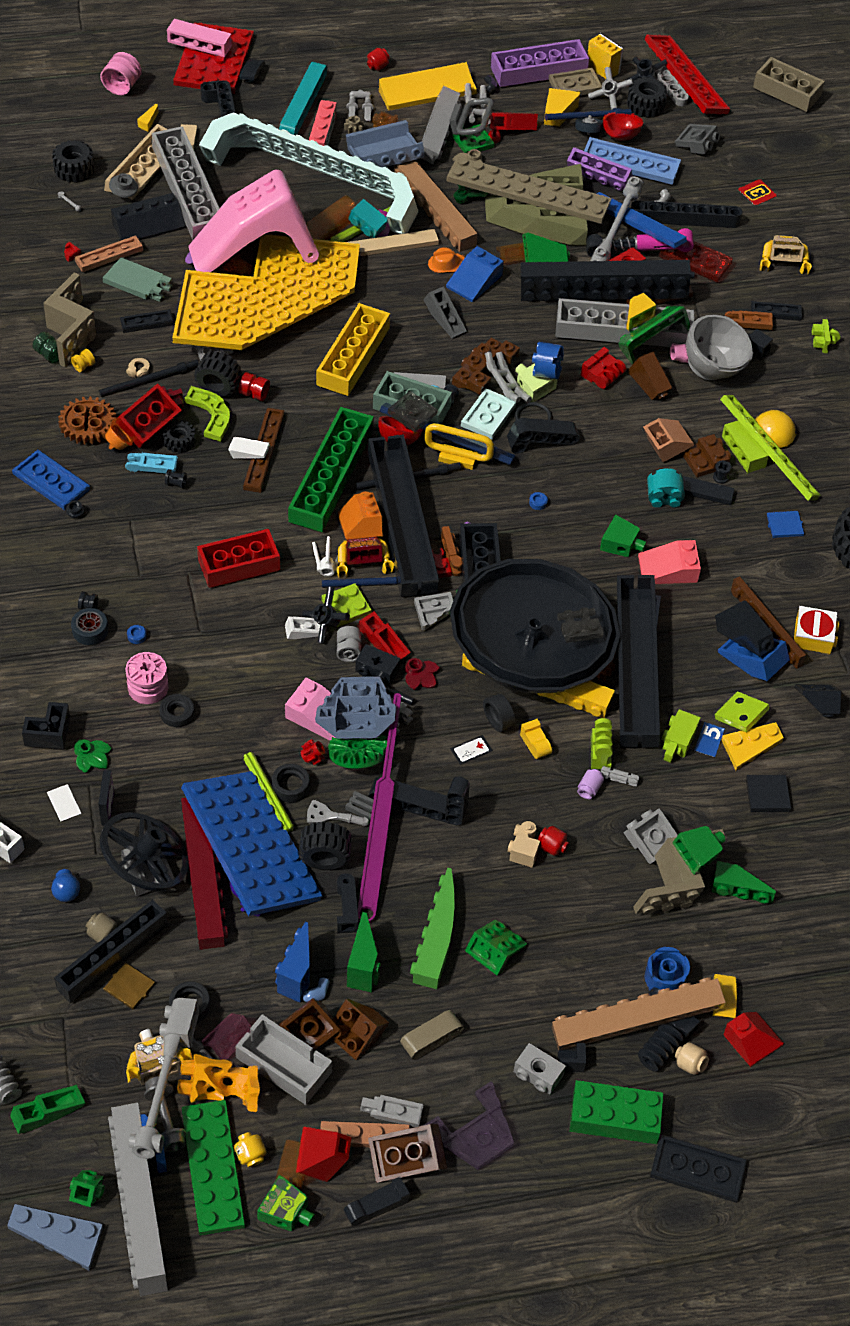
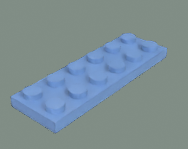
M591 137L584 150L590 154L631 168L634 176L672 185L681 164V159Z

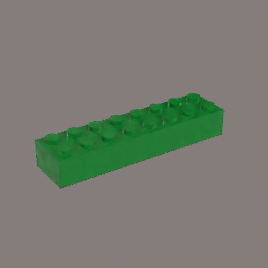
M340 407L288 507V522L323 532L368 443V438L373 433L374 416Z

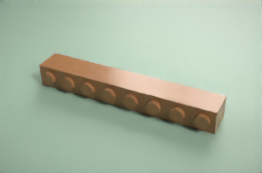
M415 160L394 165L393 172H399L406 176L418 205L425 210L427 216L431 217L435 225L441 229L444 236L451 241V244L459 252L477 246L478 233Z
M711 977L704 978L694 985L685 983L675 990L670 988L658 991V994L652 996L649 993L643 994L633 1001H629V999L620 1000L617 1002V1005L610 1007L608 1004L601 1005L596 1008L597 1010L591 1012L581 1010L572 1017H567V1015L559 1016L552 1022V1030L558 1051L576 1047L577 1043L588 1044L724 1008L725 1000L718 978L713 980Z

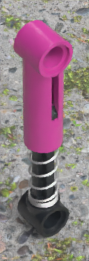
M686 228L679 230L680 234L687 237V242L676 248L648 234L637 235L633 239L626 238L621 240L619 238L618 240H612L611 249L617 251V249L625 250V248L631 249L634 247L637 251L679 249L682 252H688L694 247L693 232ZM591 234L586 238V253L588 256L592 257L595 249L604 241L600 235Z

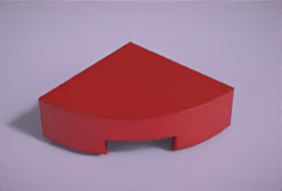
M71 242L65 245L64 255L68 262L81 254V249Z

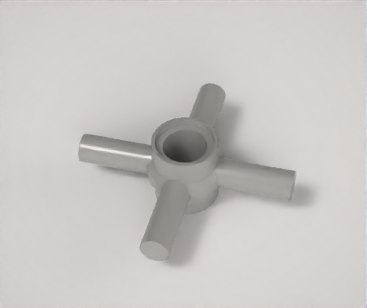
M606 67V80L602 84V89L588 93L590 99L602 95L609 97L612 110L617 108L616 97L619 96L620 89L633 85L634 82L632 78L620 83L613 81L611 67Z

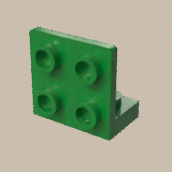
M494 920L474 932L465 952L498 976L502 973L509 957L525 948L527 943L519 935L506 928L502 922Z

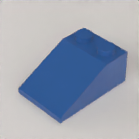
M476 246L464 258L446 284V288L474 302L502 276L504 261Z
M731 639L718 649L719 654L750 676L768 681L790 660L786 641L774 639L775 649L760 657Z

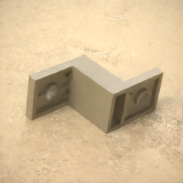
M75 272L43 303L47 328L61 334L56 341L59 364L63 367H66L71 362V357L78 355L96 337L93 311L79 305L83 300L80 275Z
M723 829L712 831L713 834L718 831H721L724 834ZM676 837L667 838L655 855L665 886L646 889L633 906L636 914L644 913V915H648L661 909L662 911H669L678 906H681V908L689 907L705 888L700 872L693 875L672 844Z

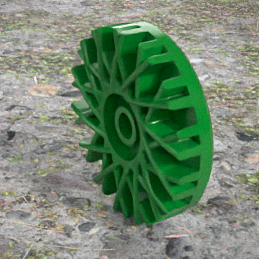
M383 734L371 739L352 738L345 740L332 737L330 744L328 743L331 761L340 767L348 769L368 768L380 763L385 758L387 740Z

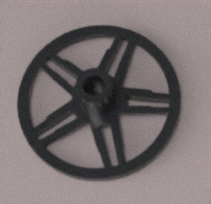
M121 813L109 819L101 831L100 847L105 860L113 871L130 884L149 891H166L179 885L186 876L189 860L183 843L169 827L157 819L140 813ZM123 819H140L138 837L123 829L119 830L112 825ZM165 833L173 839L177 846L164 843L166 840ZM108 837L131 851L120 864L115 860L109 849ZM134 857L137 861L124 870L122 867ZM182 858L181 872L172 880L167 873L168 869L161 859ZM145 862L159 883L141 880L128 872L140 863Z

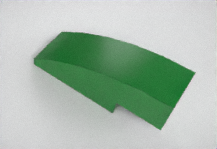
M74 1085L37 1095L34 1101L16 1105L13 1107L10 1117L17 1133L21 1134L58 1120L85 1105L78 1086Z

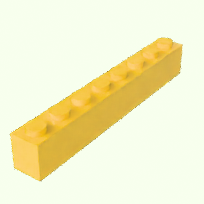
M463 654L462 666L469 670L480 672L471 665L465 654ZM589 681L561 693L537 694L553 699L558 703L567 704L577 710H583L594 716L605 718L612 704L615 690Z

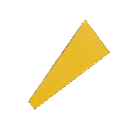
M158 104L153 105L137 119L139 128L147 132L150 130L159 113Z

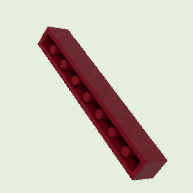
M181 798L199 950L225 947L224 939L228 938L227 926H222V920H226L225 910L220 908L219 903L223 902L222 890L217 888V884H221L220 872H215V867H218V857L216 854L213 855V848L187 798Z

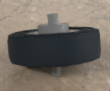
M589 115L588 118L576 119L575 128L590 135V133H597L603 130V121L592 118Z

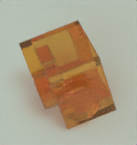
M383 111L375 114L372 119L373 128L398 122V115L392 116Z

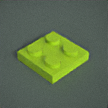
M356 583L334 591L332 606L341 613L350 614V619L348 621L341 620L337 627L359 620L372 613ZM326 594L322 595L323 603H325Z

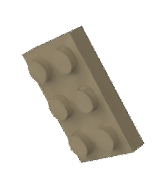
M593 68L549 74V82L553 89L580 92V95H586L602 89V85Z

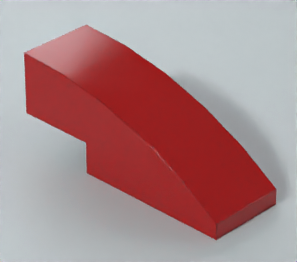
M375 611L361 619L357 624L358 629L377 649L399 657L400 660L411 653L388 623L384 624Z

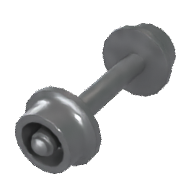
M159 1076L151 1078L145 1083V1099L153 1100ZM168 1080L159 1111L165 1132L161 1133L164 1136V1152L170 1153L178 1151L185 1146L184 1138L186 1131L183 1128L173 1127L165 1097L173 1092V1086L168 1083Z

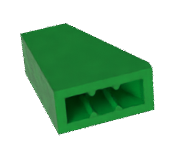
M529 232L522 235L525 262H568V259H570V253L566 245Z

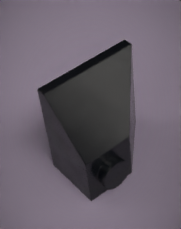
M795 684V689L818 712L822 713V716L833 717L834 714H840L841 690L833 684Z

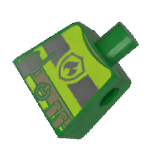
M281 1175L278 1176L257 1210L258 1220L288 1231H292L297 1222L309 1227L314 1220L315 1214L306 1210L308 1197Z

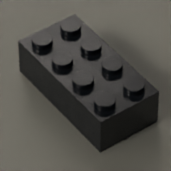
M497 523L460 524L459 543L462 558V580L464 583L478 569L501 560Z

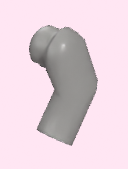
M663 189L660 193L661 198L656 201L668 202L671 198V193L667 189Z

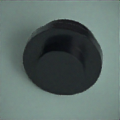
M71 501L66 507V513L71 518H78L84 514V506L79 501Z

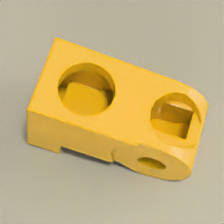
M538 719L522 724L520 733L535 759L552 754L551 744L540 728L541 724Z

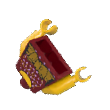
M377 537L348 539L338 547V563L340 565L337 567V576L340 577L339 573L344 571L346 578L348 577L346 563L351 565L382 562V560H384L382 572L386 574V567H389L392 573L394 563L389 560L390 554L387 543Z

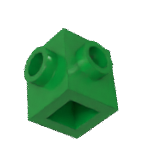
M82 1170L71 1181L69 1201L91 1207L103 1195L105 1186L102 1185L104 1176L97 1175L92 1170Z

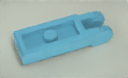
M129 453L127 459L130 462H127L125 467L133 472L139 470L166 473L168 469L176 472L178 457L152 453Z

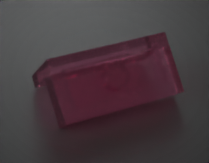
M231 1013L202 1040V1043L212 1047L220 1060H227L236 1051L235 1046L247 1032L250 1033L251 1025L245 1016Z

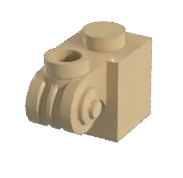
M526 821L521 825H516L514 830L516 838L514 841H510L507 851L510 852L509 861L532 868L540 845V841L534 839L536 826L533 822Z

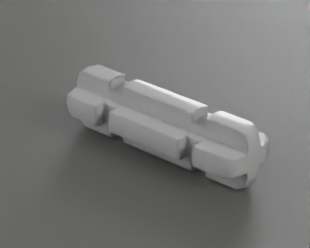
M603 766L601 769L603 778L608 779L609 777L611 778L610 780L624 784L628 782L632 786H637L639 776L636 774L628 775V772L617 769L610 770V767Z

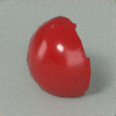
M613 112L603 117V126L606 133L617 141L633 139L640 133L644 123L634 113L628 115Z
M391 416L379 417V431L381 436L385 437L386 442H388V436L404 435L406 446L418 440L423 429L416 426L409 430L406 428L404 421Z

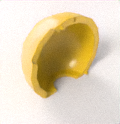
M769 410L761 413L755 419L779 448L788 446L796 437L794 422L782 411Z

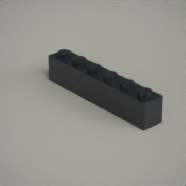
M151 900L55 976L54 980L57 991L69 1003H72L168 925L166 912L154 900Z

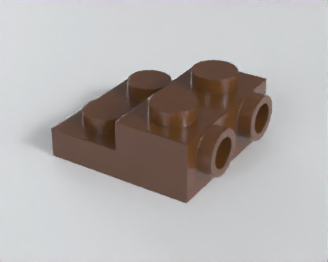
M714 434L699 438L697 444L681 452L696 477L716 472L715 465L720 460L726 462L731 460V454L728 450H724L721 438H716Z

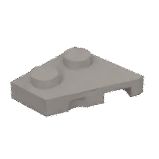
M451 592L414 598L422 631L450 614V608L453 603Z

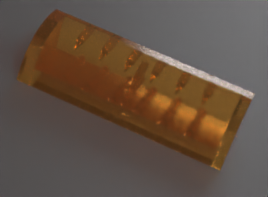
M345 195L307 222L306 225L312 239L328 240L349 225L351 221L348 218L351 210L356 206L355 202Z

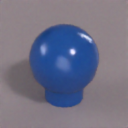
M62 869L56 873L51 891L57 900L70 902L79 895L80 883L70 870Z

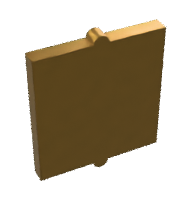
M125 963L116 974H113V978L104 987V991L131 1009H134L142 999L146 998V994L155 985V982Z

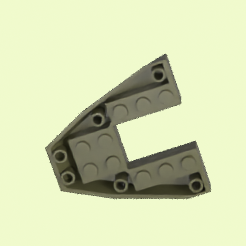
M581 164L529 175L583 190ZM490 194L485 198L486 221L523 234L529 232L568 245H586L588 231L586 219L536 207L494 194Z

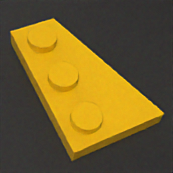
M775 722L751 728L748 732L738 731L722 735L721 740L737 771L745 763L753 761L756 756L766 753L782 743L784 737Z

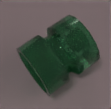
M48 332L38 334L33 341V349L49 363H57L59 356L56 339Z

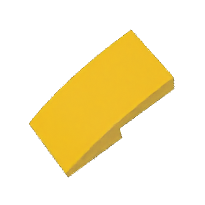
M714 974V979L718 978L725 1005L724 1008L714 1010L713 1016L734 1019L736 1018L737 1006L736 977Z

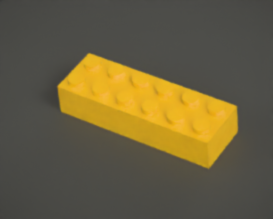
M359 303L316 371V385L349 396L390 328V313Z

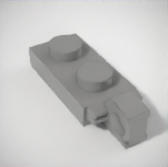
M380 1095V1097H375L374 1100L363 1097L360 1111L370 1113V1116L376 1119L419 1127L423 1104Z

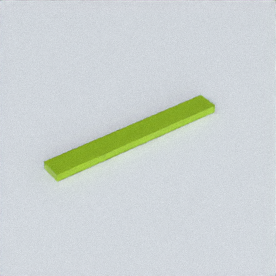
M724 395L720 400L808 501L817 500L820 497L817 490L735 396Z

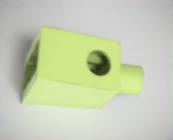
M535 363L528 368L523 364L518 365L516 368L518 373L517 383L532 397L530 402L537 401L555 390L557 386V379L533 376Z

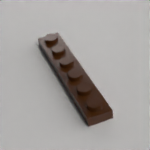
M740 576L735 578L731 588L733 596L740 602L745 600L772 631L774 639L786 641L790 659L788 662L792 663L796 669L802 667L806 654Z

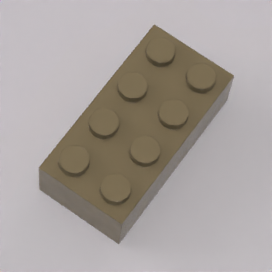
M770 57L756 72L753 88L807 112L821 97L825 81Z

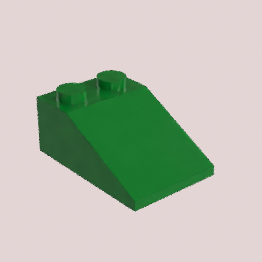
M362 912L347 966V987L372 992L373 985H377L379 981L380 963L377 962V950L367 913Z

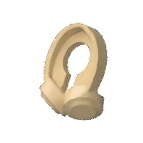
M144 358L133 359L129 363L126 373L132 378L148 375L150 369L149 362ZM138 362L143 363L144 367L136 372L134 365Z

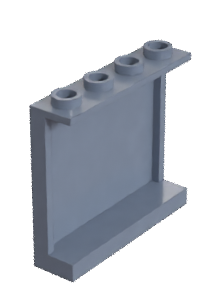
M406 120L346 134L347 148L353 157L357 156L362 161L373 162L381 168L425 158L423 142L417 143L409 132Z

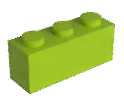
M739 421L725 424L722 437L745 471L750 473L765 468L769 455Z

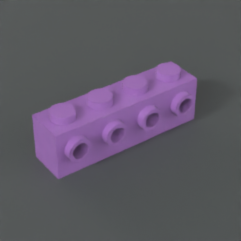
M574 147L567 159L568 166L581 164L582 175L587 179L597 180L603 185H611L617 190H624L629 178L633 177L631 168Z

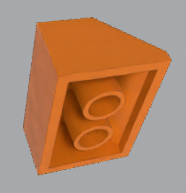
M365 491L355 494L338 512L346 540L382 536V516L373 492Z

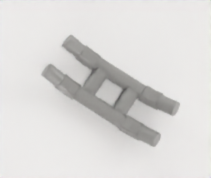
M470 83L465 84L464 98L466 103L475 99L471 95ZM485 85L480 86L479 98H487ZM487 104L480 105L481 109L472 107L469 109L467 119L470 123L475 122L474 115H480L483 119Z
M492 352L485 353L487 368L500 385L504 395L516 403L521 399L530 402L532 397L514 379L506 365L503 352L496 353L499 369L495 365ZM502 376H505L509 383H506Z

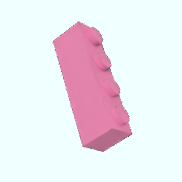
M174 19L167 29L169 43L225 57L232 46L231 33Z

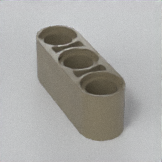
M447 1010L405 1034L400 1043L412 1060H416L458 1036L463 1031L464 1026L452 1010Z

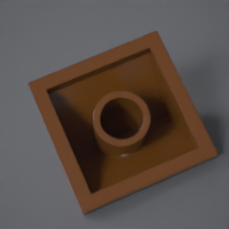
M312 998L279 1024L280 1027L312 1047L313 1051L340 1031L339 1026L325 1004L315 998Z

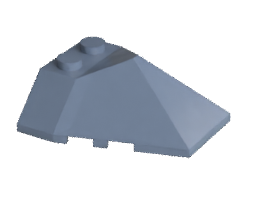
M341 677L331 689L332 693L330 696L325 697L324 704L318 706L315 717L316 723L337 739L377 738L395 721L396 706L391 702V697L387 694L380 677Z

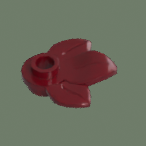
M418 658L410 659L405 665L407 685L413 690L417 689L419 685L425 688L435 687L436 679L433 673L437 672L440 667L432 661L422 662Z

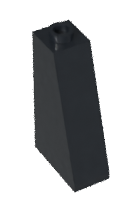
M744 600L715 615L718 632L759 657L775 649L772 631L747 601Z

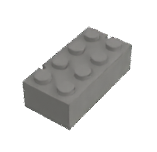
M264 1015L259 1017L250 1028V1033L247 1032L235 1046L236 1058L247 1066H258L259 1074L305 1105H307L332 1073V1061L315 1051L314 1063H312L313 1048Z

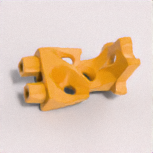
M194 1054L193 1060H181V1075L191 1076L190 1080H178V1094L189 1095L190 1102L192 1103L203 1099L220 1101L224 1099V1096L236 1095L243 1100V1105L247 1106L248 1111L257 1112V1101L260 1092L258 1066L253 1065L243 1068L225 1059L215 1060L198 1054ZM226 1077L231 1078L233 1083L225 1085L223 1079ZM208 1087L215 1089L214 1091H207Z

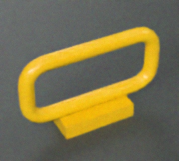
M436 423L426 427L425 442L430 448L441 451L439 462L447 464L460 462L461 467L473 470L476 460L485 462L493 457L494 443L485 435ZM432 431L483 442L487 445V453L483 455L478 454V452L436 443L432 440Z

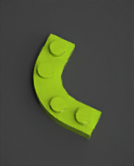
M191 386L185 397V403L201 407L211 414V420L204 431V437L221 442L230 423L229 408H227L224 400L217 394Z

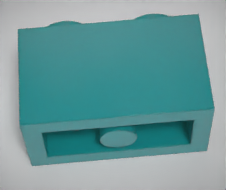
M364 199L351 210L348 218L354 226H357L370 238H376L385 229L388 222L387 217Z

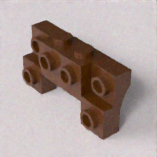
M490 338L485 344L481 343L472 350L468 357L463 359L461 363L462 368L452 377V385L458 388L470 389L481 395L483 387L485 385L489 387L491 384V377L487 376L490 371L486 365L485 353L492 352L495 365H497L496 353L503 352L504 360L510 365L512 357L519 356L520 347L507 340L501 343L493 338Z

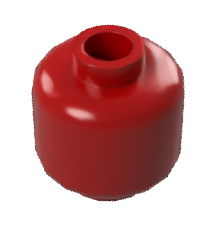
M376 48L367 55L368 61L366 63L371 70L380 71L389 64L390 56L384 48Z
M555 826L545 827L538 838L540 848L553 856L558 855L560 852L564 853L569 845L567 833Z

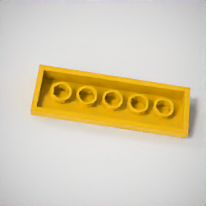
M467 62L379 79V93L388 111L436 102L443 85L460 93L459 97L464 96L466 83L471 84V95L476 94L477 89L472 80Z

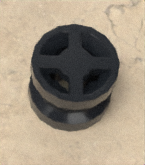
M82 591L78 599V609H96L99 598L98 594L89 595L87 592Z

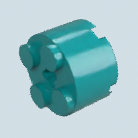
M666 468L656 470V474L652 475L651 473L648 476V498L653 507H661L662 505L680 506V502L685 497L682 473L678 474L677 470Z

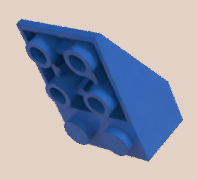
M306 921L302 928L297 929L294 943L288 945L285 951V959L283 962L278 963L275 974H277L275 981L277 993L297 1002H301L303 993L310 986L308 922Z

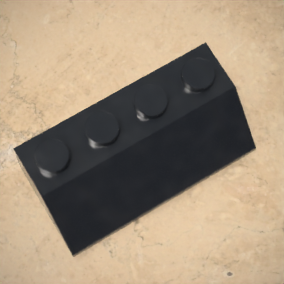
M174 193L111 209L112 224L120 240L136 235L140 241L186 228L179 202Z

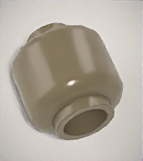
M95 913L85 926L87 928L86 933L98 943L116 929L117 923L105 913Z

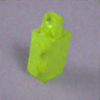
M680 709L676 716H671L668 724L670 729L669 731H664L661 739L664 741L663 749L666 750L663 760L671 763L675 754L685 757L696 734L701 717Z

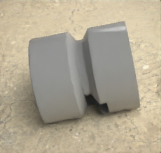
M345 626L337 631V657L344 662H354L361 653V631L353 626Z

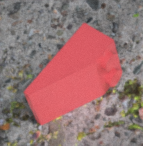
M695 540L675 541L638 553L641 575H655V584L698 583L701 567Z

